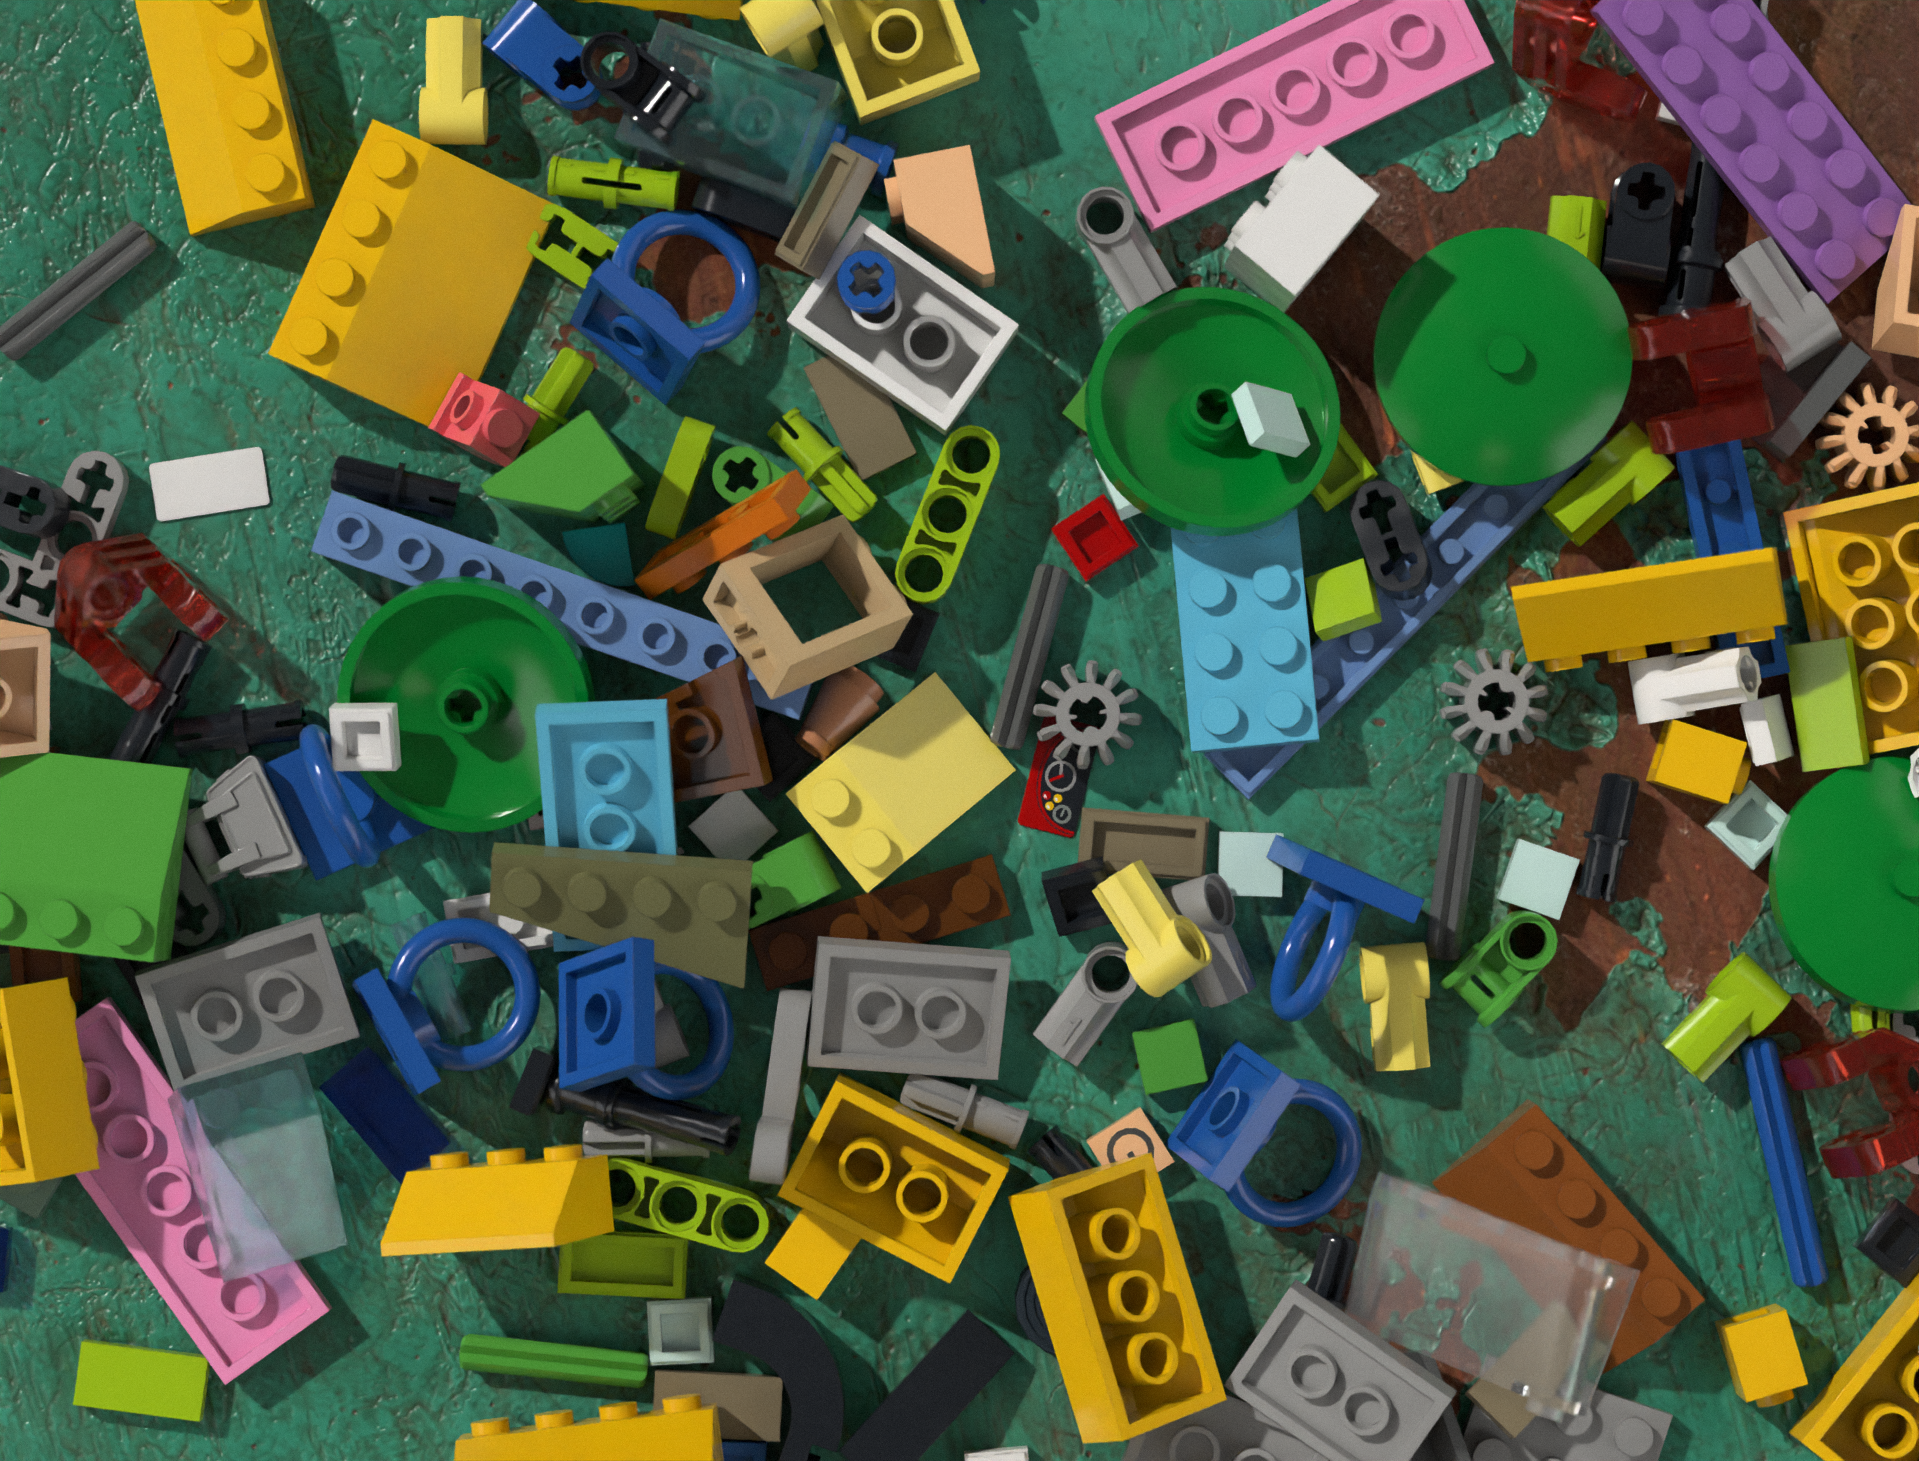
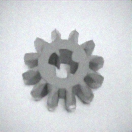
M1486 648L1477 650L1475 652V661L1478 674L1468 663L1458 660L1454 663L1453 669L1465 684L1463 686L1453 682H1443L1441 684L1440 692L1447 696L1458 697L1459 700L1458 705L1440 709L1441 719H1452L1460 715L1462 716L1464 722L1451 733V738L1455 742L1462 741L1473 730L1477 731L1473 742V753L1485 754L1492 734L1494 735L1496 749L1501 756L1511 754L1512 743L1508 731H1511L1519 741L1529 744L1535 737L1532 731L1522 722L1524 718L1534 722L1546 721L1547 712L1539 708L1529 707V699L1541 698L1547 695V686L1536 685L1526 689L1523 682L1530 678L1537 668L1532 662H1528L1522 665L1514 674L1511 673L1515 654L1512 650L1505 649L1501 652L1496 669L1493 668L1491 655ZM1488 684H1492L1496 693H1506L1509 698V707L1500 708L1504 716L1498 720L1494 719L1491 711H1480L1478 706V698L1487 696L1483 688Z
M1089 660L1087 662L1084 683H1078L1075 670L1070 664L1064 665L1061 668V673L1069 687L1066 692L1049 680L1044 681L1041 689L1047 695L1058 700L1056 707L1045 704H1037L1033 707V714L1035 716L1055 717L1056 722L1055 725L1038 731L1037 737L1039 741H1046L1059 732L1065 739L1056 747L1053 753V758L1057 761L1064 759L1072 744L1079 746L1076 759L1077 768H1088L1090 762L1089 747L1096 746L1102 763L1106 766L1114 762V757L1105 741L1111 738L1126 750L1130 749L1134 744V741L1128 735L1117 730L1119 723L1130 726L1141 724L1142 716L1140 714L1120 713L1119 705L1134 701L1138 698V693L1136 689L1132 688L1124 691L1117 697L1113 695L1110 690L1122 677V672L1118 669H1113L1108 674L1103 685L1097 684V661ZM1094 698L1104 708L1098 712V715H1105L1103 726L1099 730L1096 727L1089 726L1083 732H1080L1071 724V720L1077 718L1076 715H1069L1071 705L1075 700L1086 704Z

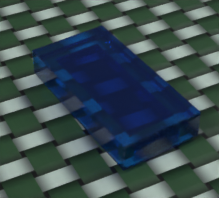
M371 1045L362 1050L319 1087L401 1185L406 1172L421 1169L430 1161V1155L439 1154L452 1143Z

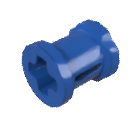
M839 122L830 145L835 140L879 164L868 187H871L872 195L881 197L885 190L884 179L889 178L894 165L893 160L896 159L899 143L890 140L884 145L849 133L848 125Z
M870 250L858 251L848 256L841 264L837 276L838 289L845 305L856 313L877 314L886 309L894 300L895 271L889 260L883 255ZM862 269L866 274L870 275L876 270L880 271L882 275L878 279L881 293L874 298L866 291L858 296L852 293L856 287L854 272Z

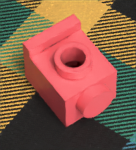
M459 372L428 428L474 456L505 468L515 461L540 413L501 389L475 381Z

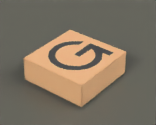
M1140 1106L1086 1140L1101 1165L1145 1153H1152L1157 1172L1175 1162Z

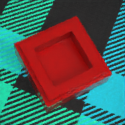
M1104 493L1050 529L1085 583L1139 547Z

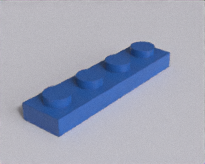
M1737 422L1672 436L1671 442L1696 559L1764 549ZM1780 625L1774 626L1776 639L1737 644L1735 632L1713 635L1716 650L1749 646L1752 656L1758 661L1761 678L1790 672Z

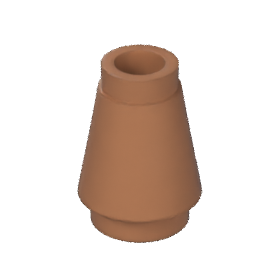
M854 666L827 676L795 740L808 753L822 761H826L832 752H835L879 712L880 709L877 703L884 695L883 690L872 678Z

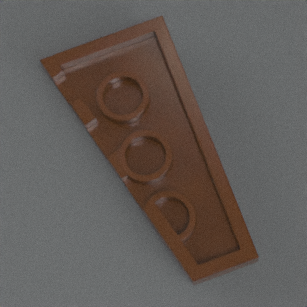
M743 656L656 698L667 699L674 803L764 786L773 780ZM543 810L528 818L530 831L544 828Z

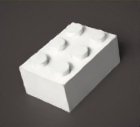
M1320 145L1315 148L1308 158L1299 150L1290 158L1273 179L1274 182L1269 187V192L1265 195V198L1270 201L1268 206L1265 208L1258 201H1255L1232 228V232L1224 244L1231 251L1224 268L1262 300L1277 307L1283 313L1286 312L1363 220L1379 197L1376 191Z
M861 215L858 216L835 249L820 280L815 278L786 320L789 329L863 378L944 436L949 433L1019 329L1018 323ZM870 250L880 253L889 260L895 271L894 300L886 309L877 314L856 313L845 305L840 296L837 281L839 268L848 256L858 251ZM862 269L854 272L853 275L856 282V287L852 291L854 295L858 296L866 291L874 298L881 293L878 279L882 275L880 271L876 270L870 275L866 274Z

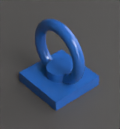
M677 209L674 212L668 210L658 212L642 219L629 229L618 243L612 261L607 258L591 274L569 323L666 406L683 387L700 353L709 352L730 343L750 324L757 310L760 298L759 269L746 242L734 229L721 220L693 210ZM688 235L710 243L723 254L734 274L735 294L729 309L719 320L704 327L688 328L681 322L676 310L665 298L649 288L641 287L635 282V271L639 258L653 242L667 236Z
M312 724L303 728L299 738V749L264 764L301 849L307 857V862L316 881L354 864L364 868L372 867L380 859L381 852L435 828L412 819L392 807L373 790L359 771H335L332 760L331 734L329 735L319 725Z
M1276 834L1266 858L1312 879L1304 901L1293 917L1283 938L1274 964L1270 984V1000L1273 1011L1283 1021L1295 1022L1302 1020L1314 1011L1333 985L1348 953L1356 922L1361 915L1365 903L1415 923L1424 899ZM1330 911V922L1321 950L1308 976L1296 991L1298 973L1306 949L1319 923L1326 913Z
M476 918L446 919L425 927L409 939L399 951L391 966L387 984L378 968H375L354 980L351 985L414 1096L441 1082L433 1066L450 1071H476L491 1067L512 1055L529 1036L538 1016L541 997L538 973L525 947L505 929L491 922ZM458 943L479 945L496 954L507 966L515 988L513 1010L504 1027L490 1039L470 1046H456L442 1042L428 1013L412 990L416 973L422 963L437 950Z
M630 937L559 963V1089L581 1092L628 1077L636 1086L655 1097L666 1100H687L703 1094L722 1077L732 1054L734 1022L730 1004L718 981L654 962V940L639 937ZM658 974L674 976L691 987L700 999L708 1020L709 1041L705 1055L696 1068L681 1075L668 1074L655 1068L654 975Z
M1237 1039L1228 1049L1165 1143L1168 1148L1206 1178L1223 1188L1232 1204L1246 1217L1263 1225L1281 1228L1296 1227L1313 1222L1336 1207L1351 1188L1357 1176L1362 1156V1137L1359 1124L1348 1103L1337 1092L1316 1081L1293 1079ZM1287 1105H1308L1320 1111L1333 1127L1337 1145L1333 1167L1325 1181L1314 1192L1301 1199L1290 1202H1276L1266 1199L1251 1187L1246 1179L1244 1169L1251 1158L1270 1140L1275 1131L1277 1121Z

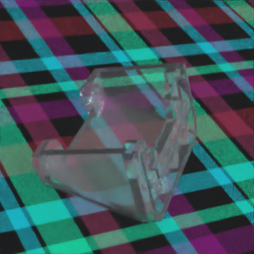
M1379 1171L1368 1200L1345 1313L1387 1343L1392 1341L1527 1397L1525 1409L1536 1415L1558 1423L1562 1422L1565 1412L1586 1417L1640 1270L1610 1258L1606 1260L1577 1246L1550 1238L1460 1202L1454 1197L1436 1192L1437 1189L1410 1178Z

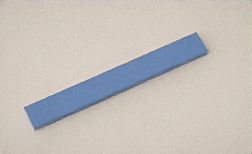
M1606 436L1580 461L1551 477L1517 486L1498 487L1473 483L1421 535L1433 572L1431 582L1424 593L1414 599L1396 600L1384 594L1375 581L1383 622L1324 642L1319 638L1311 646L1318 730L1608 440ZM1402 554L1394 562V570L1385 575L1395 574L1399 582L1406 581L1411 578L1409 568L1417 564L1418 561L1408 563ZM1305 743L1207 752L1203 756L1249 800Z

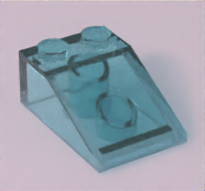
M660 18L647 52L661 62L662 60L679 71L703 90L707 97L702 103L694 102L672 132L674 141L669 148L641 129L624 114L614 138L617 141L702 177L727 183L797 210L828 150L837 124L840 122L849 97L838 81Z
M302 1052L178 1087L168 1098V1103L223 1283L348 1245L322 1117Z

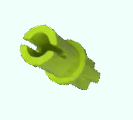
M562 348L532 396L527 393L525 394L523 400L527 402V406L539 412L540 416L527 437L529 440L528 444L519 457L554 434L560 423L563 425L568 424L569 419L565 415L594 370V364L574 349Z
M798 407L782 416L783 419L796 431L799 438L795 440L778 421L770 428L767 436L774 440L804 472L803 478L809 485L813 482L849 522L855 523L865 517L875 506L878 499L876 494L841 457L844 450L840 446L832 448L802 415Z

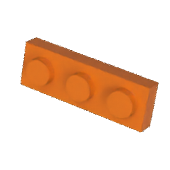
M797 469L793 470L659 549L634 581L649 600L670 588H673L677 594L686 591L707 573L706 567L714 562L719 561L721 564L746 554L753 546L752 540L764 533L769 540H772L789 530L800 519L796 509L811 491L810 486Z

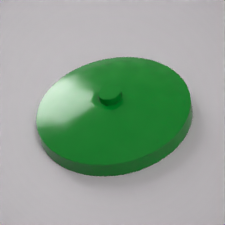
M1502 227L1471 231L1449 239L1424 254L1407 270L1391 291L1382 308L1374 336L1372 360L1375 386L1381 406L1393 429L1410 450L1433 468L1451 477L1469 483L1501 487L1528 484L1551 477L1574 465L1592 451L1612 427L1623 406L1631 379L1633 355L1632 339L1624 308L1607 278L1588 258L1570 245L1543 233L1521 228Z
M1193 287L1167 292L1128 313L1114 327L1098 352L1088 376L1084 400L1085 425L1088 439L1096 460L1110 483L1128 502L1145 515L1174 529L1198 535L1232 536L1245 534L1272 525L1289 515L1309 497L1324 476L1332 461L1340 432V402L1336 383L1323 353L1309 334L1290 316L1270 303L1247 293L1218 287ZM1245 381L1292 394L1310 442V446L1296 458L1249 445L1231 395Z
M463 576L440 578L415 585L386 602L366 621L350 644L343 660L337 690V703H397L402 765L397 771H359L373 790L392 807L423 824L439 829L468 833L503 829L518 824L543 810L535 719L537 704L595 702L593 683L583 653L565 625L549 609L528 594L512 586L494 580Z
M1908 757L1869 759V763L1864 765L1844 767L1810 788L1796 802L1780 827L1774 842L1769 866L1771 909L1781 938L1795 961L1813 981L1839 999L1857 1007L1883 1013L1905 1014L1919 1012V797L1914 798L1908 782L1911 760Z

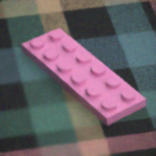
M1331 0L1095 115L1094 121L1149 233H1152L1281 170L1298 150L1307 157L1318 145L1326 148L1492 67L1495 62L1464 0Z
M107 997L75 1021L80 1055L87 1070L86 1090L92 1123L98 1135L97 1155L100 1169L75 1175L226 1385L333 1307L181 1094L175 1096L169 1077L111 997Z

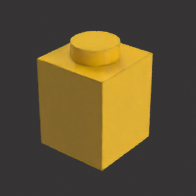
M1674 719L1665 720L1646 781L1717 804H1728L1731 794L1741 795L1749 776L1751 759L1743 757L1747 742Z
M802 1208L767 1256L765 1264L815 1300H818L861 1238Z
M1775 1303L1715 1321L1736 1394L1744 1401L1750 1402L1755 1400L1758 1408L1778 1405L1795 1397L1793 1393L1794 1388L1808 1384L1786 1309Z

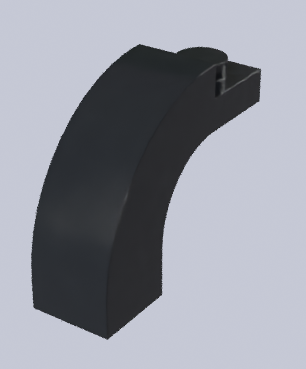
M736 1274L712 1341L758 1357L766 1362L783 1381L791 1403V1425L779 1461H820L821 1456L810 1452L812 1444L837 1453L845 1415V1390L840 1364L828 1337L816 1320L791 1297L774 1287Z

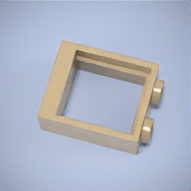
M844 515L721 563L702 599L739 654L743 656L744 661L771 700L893 649L913 615L907 606L902 591L890 582L872 556L871 549L866 540L857 535ZM822 560L863 619L802 644L762 587V584Z

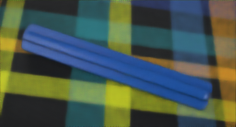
M1770 1037L1751 1039L1740 1045V1053L1792 1280L1796 1286L1801 1288L1817 1286L1828 1281L1829 1273L1776 1042Z

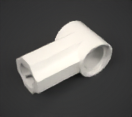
M1749 646L1707 651L1705 654L1685 657V652L1628 662L1638 725L1694 716L1696 710L1758 700V689L1762 683L1758 661L1752 656Z

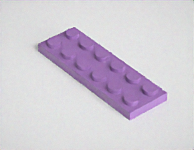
M1601 0L1590 10L1599 24L1766 235L1772 237L1792 268L1808 288L1814 291L1824 303L1828 304L1890 249L1901 208L1904 204H1912L1753 0Z

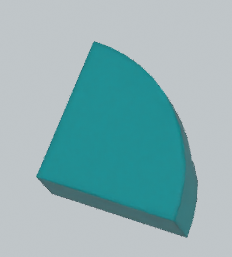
M625 522L562 532L563 540L570 556L585 573L600 582L612 586H636Z

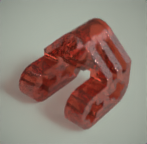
M1517 0L1514 11L1512 70L1532 88L1551 98L1618 121L1634 123L1647 96V91L1637 83L1621 75L1583 63L1579 59L1581 53L1587 49L1599 23L1590 10L1601 0Z
M1742 297L1733 299L1731 302L1709 304L1708 307L1699 309H1686L1680 313L1640 321L1627 327L1634 360L1654 359L1685 352L1689 376L1698 407L1670 412L1646 420L1652 454H1670L1764 434L1775 429L1770 396L1763 391L1762 376L1753 337L1758 332L1750 299Z
M143 533L86 542L68 551L60 561L57 571L54 626L64 635L67 642L75 648L78 655L90 664L101 679L119 697L140 713L163 690V687L126 644L109 628L116 627L140 602L143 590L148 587L155 592L174 615L205 642H208L229 620L227 614L177 561Z
M1881 1027L1875 1030L1854 1031L1843 1037L1825 1039L1796 1050L1780 1060L1793 1091L1833 1086L1869 1071L1868 1077L1882 1109L1892 1114L1893 1120L1883 1125L1866 1126L1852 1130L1831 1139L1819 1147L1820 1154L1831 1178L1870 1176L1893 1168L1919 1155V1088L1916 1093L1913 1092L1908 1081V1072L1911 1066L1916 1069L1919 1076V1042Z

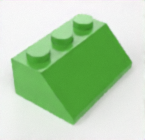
M589 409L480 484L489 497L506 508L595 523L603 517L609 524H613L638 507L641 502L636 494L646 487L604 425Z

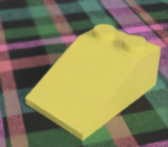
M814 0L824 21L825 33L860 126L979 81L981 71L954 0Z
M934 672L785 794L866 893H868L1016 771V769L998 747L991 742V739L937 673Z

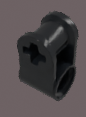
M605 31L594 35L585 44L581 52L580 65L583 74L596 90L620 108L623 114L668 148L674 141L673 130L693 103H702L707 97L703 90L679 71L662 60L661 62L629 38L618 32ZM614 52L628 54L629 66L624 75L615 80L600 78L599 66L608 54Z
M1651 162L1638 163L1621 173L1613 183L1610 192L1607 224L1604 228L1600 267L1601 273L1607 278L1609 283L1661 290L1664 287L1671 250L1670 227L1675 198V183L1670 173L1660 165ZM1641 178L1647 179L1648 190L1657 192L1658 197L1657 200L1646 204L1643 210L1638 208V198L1628 195V188L1639 183Z

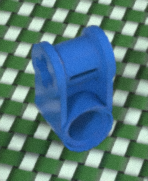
M517 0L482 42V45L505 66L522 79L530 81L557 105L566 110L580 111L589 108L598 101L601 95L586 77L587 83L582 89L571 84L564 91L562 90L564 82L559 75L560 71L565 67L572 71L578 70L581 67V52L584 47L567 34L566 30L552 16L532 0ZM599 67V75L600 78L603 79V75Z

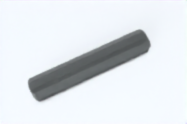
M137 221L127 224L0 326V351L13 361L20 359L155 251L156 243L152 236Z
M1044 563L1039 564L1035 569L990 735L991 742L997 746L1020 750L1024 744L1069 578L1068 571L1063 568Z
M1454 772L1450 773L1447 779L1425 944L1427 956L1432 959L1455 961L1458 960L1461 954L1483 788V779L1476 774Z

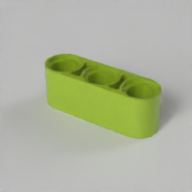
M974 425L964 426L949 435L944 443L896 565L895 577L897 586L902 591L904 597L914 603L923 605L935 603L946 595L952 585L998 469L1000 450L995 437L983 427ZM968 439L979 440L985 444L990 454L987 466L980 472L972 474L958 469L952 457L956 446ZM940 499H955L965 508L966 521L955 532H940L933 527L929 520L930 509ZM921 557L932 558L938 562L943 572L942 581L939 586L925 593L912 589L905 578L906 569L909 564L916 558Z
M633 1157L608 1158L609 1171L613 1169L623 1170L630 1174L635 1183V1194L630 1201L624 1203L612 1201L613 1218L731 1252L741 1253L753 1250L761 1244L770 1228L771 1213L768 1204L760 1195L750 1190L658 1164L645 1163L644 1160ZM684 1187L690 1190L697 1201L696 1214L687 1220H675L669 1217L662 1205L663 1195L668 1189ZM737 1204L751 1207L758 1215V1231L746 1238L730 1234L723 1221L724 1213L729 1207Z

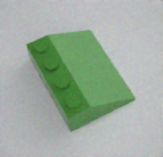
M51 752L0 758V944L146 962L171 960L192 769Z

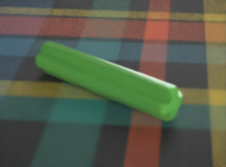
M468 1334L461 1341L459 1364L462 1369L641 1388L644 1387L647 1381L649 1358L644 1352Z

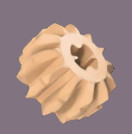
M1862 383L1857 387L1856 401L1846 392H1843L1835 401V406L1841 415L1834 412H1826L1819 421L1823 427L1833 430L1834 435L1817 439L1815 441L1816 449L1827 450L1835 448L1837 456L1827 461L1824 469L1827 473L1831 474L1847 465L1849 468L1844 480V485L1847 488H1856L1862 482L1864 475H1866L1870 490L1872 492L1881 491L1885 488L1886 474L1896 483H1901L1909 477L1901 459L1911 463L1919 462V448L1908 444L1909 439L1919 438V424L1908 427L1905 421L1907 417L1916 412L1918 406L1914 401H1910L1901 405L1898 409L1893 408L1898 391L1894 386L1885 387L1876 400L1875 391L1871 383ZM1864 421H1869L1872 431H1882L1884 442L1874 446L1878 454H1873L1870 444L1859 442L1858 432L1868 428Z

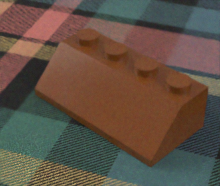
M1528 1099L1431 1182L1542 1311L1551 1302L1556 1301L1602 1345L1587 1361V1364L1599 1377L1656 1343L1705 1300L1539 1106Z

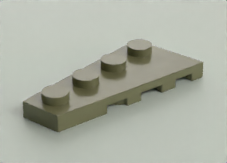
M494 842L491 860L489 912L604 947L630 937L654 940V962L744 989L753 861Z

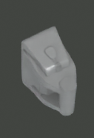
M248 756L233 769L230 768L216 780L217 782L207 790L208 803L200 808L188 810L184 841L205 886L228 877L227 873L240 870V874L244 875L245 879L247 877L253 879V877H272L271 874L303 869L309 865L264 766L267 762L261 757ZM216 819L232 852L222 859L205 823Z

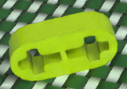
M545 204L540 219L551 222V224L557 218L564 220L561 231L568 239L575 242L576 246L571 253L553 243L548 246L546 251L542 250L536 245L539 234L534 230L526 249L537 260L584 290L594 271L589 265L579 259L583 252L587 250L597 258L604 260L610 252L614 254L618 242L566 208L556 204Z
M689 416L684 417L649 511L645 530L673 540L677 539L708 457L716 426Z

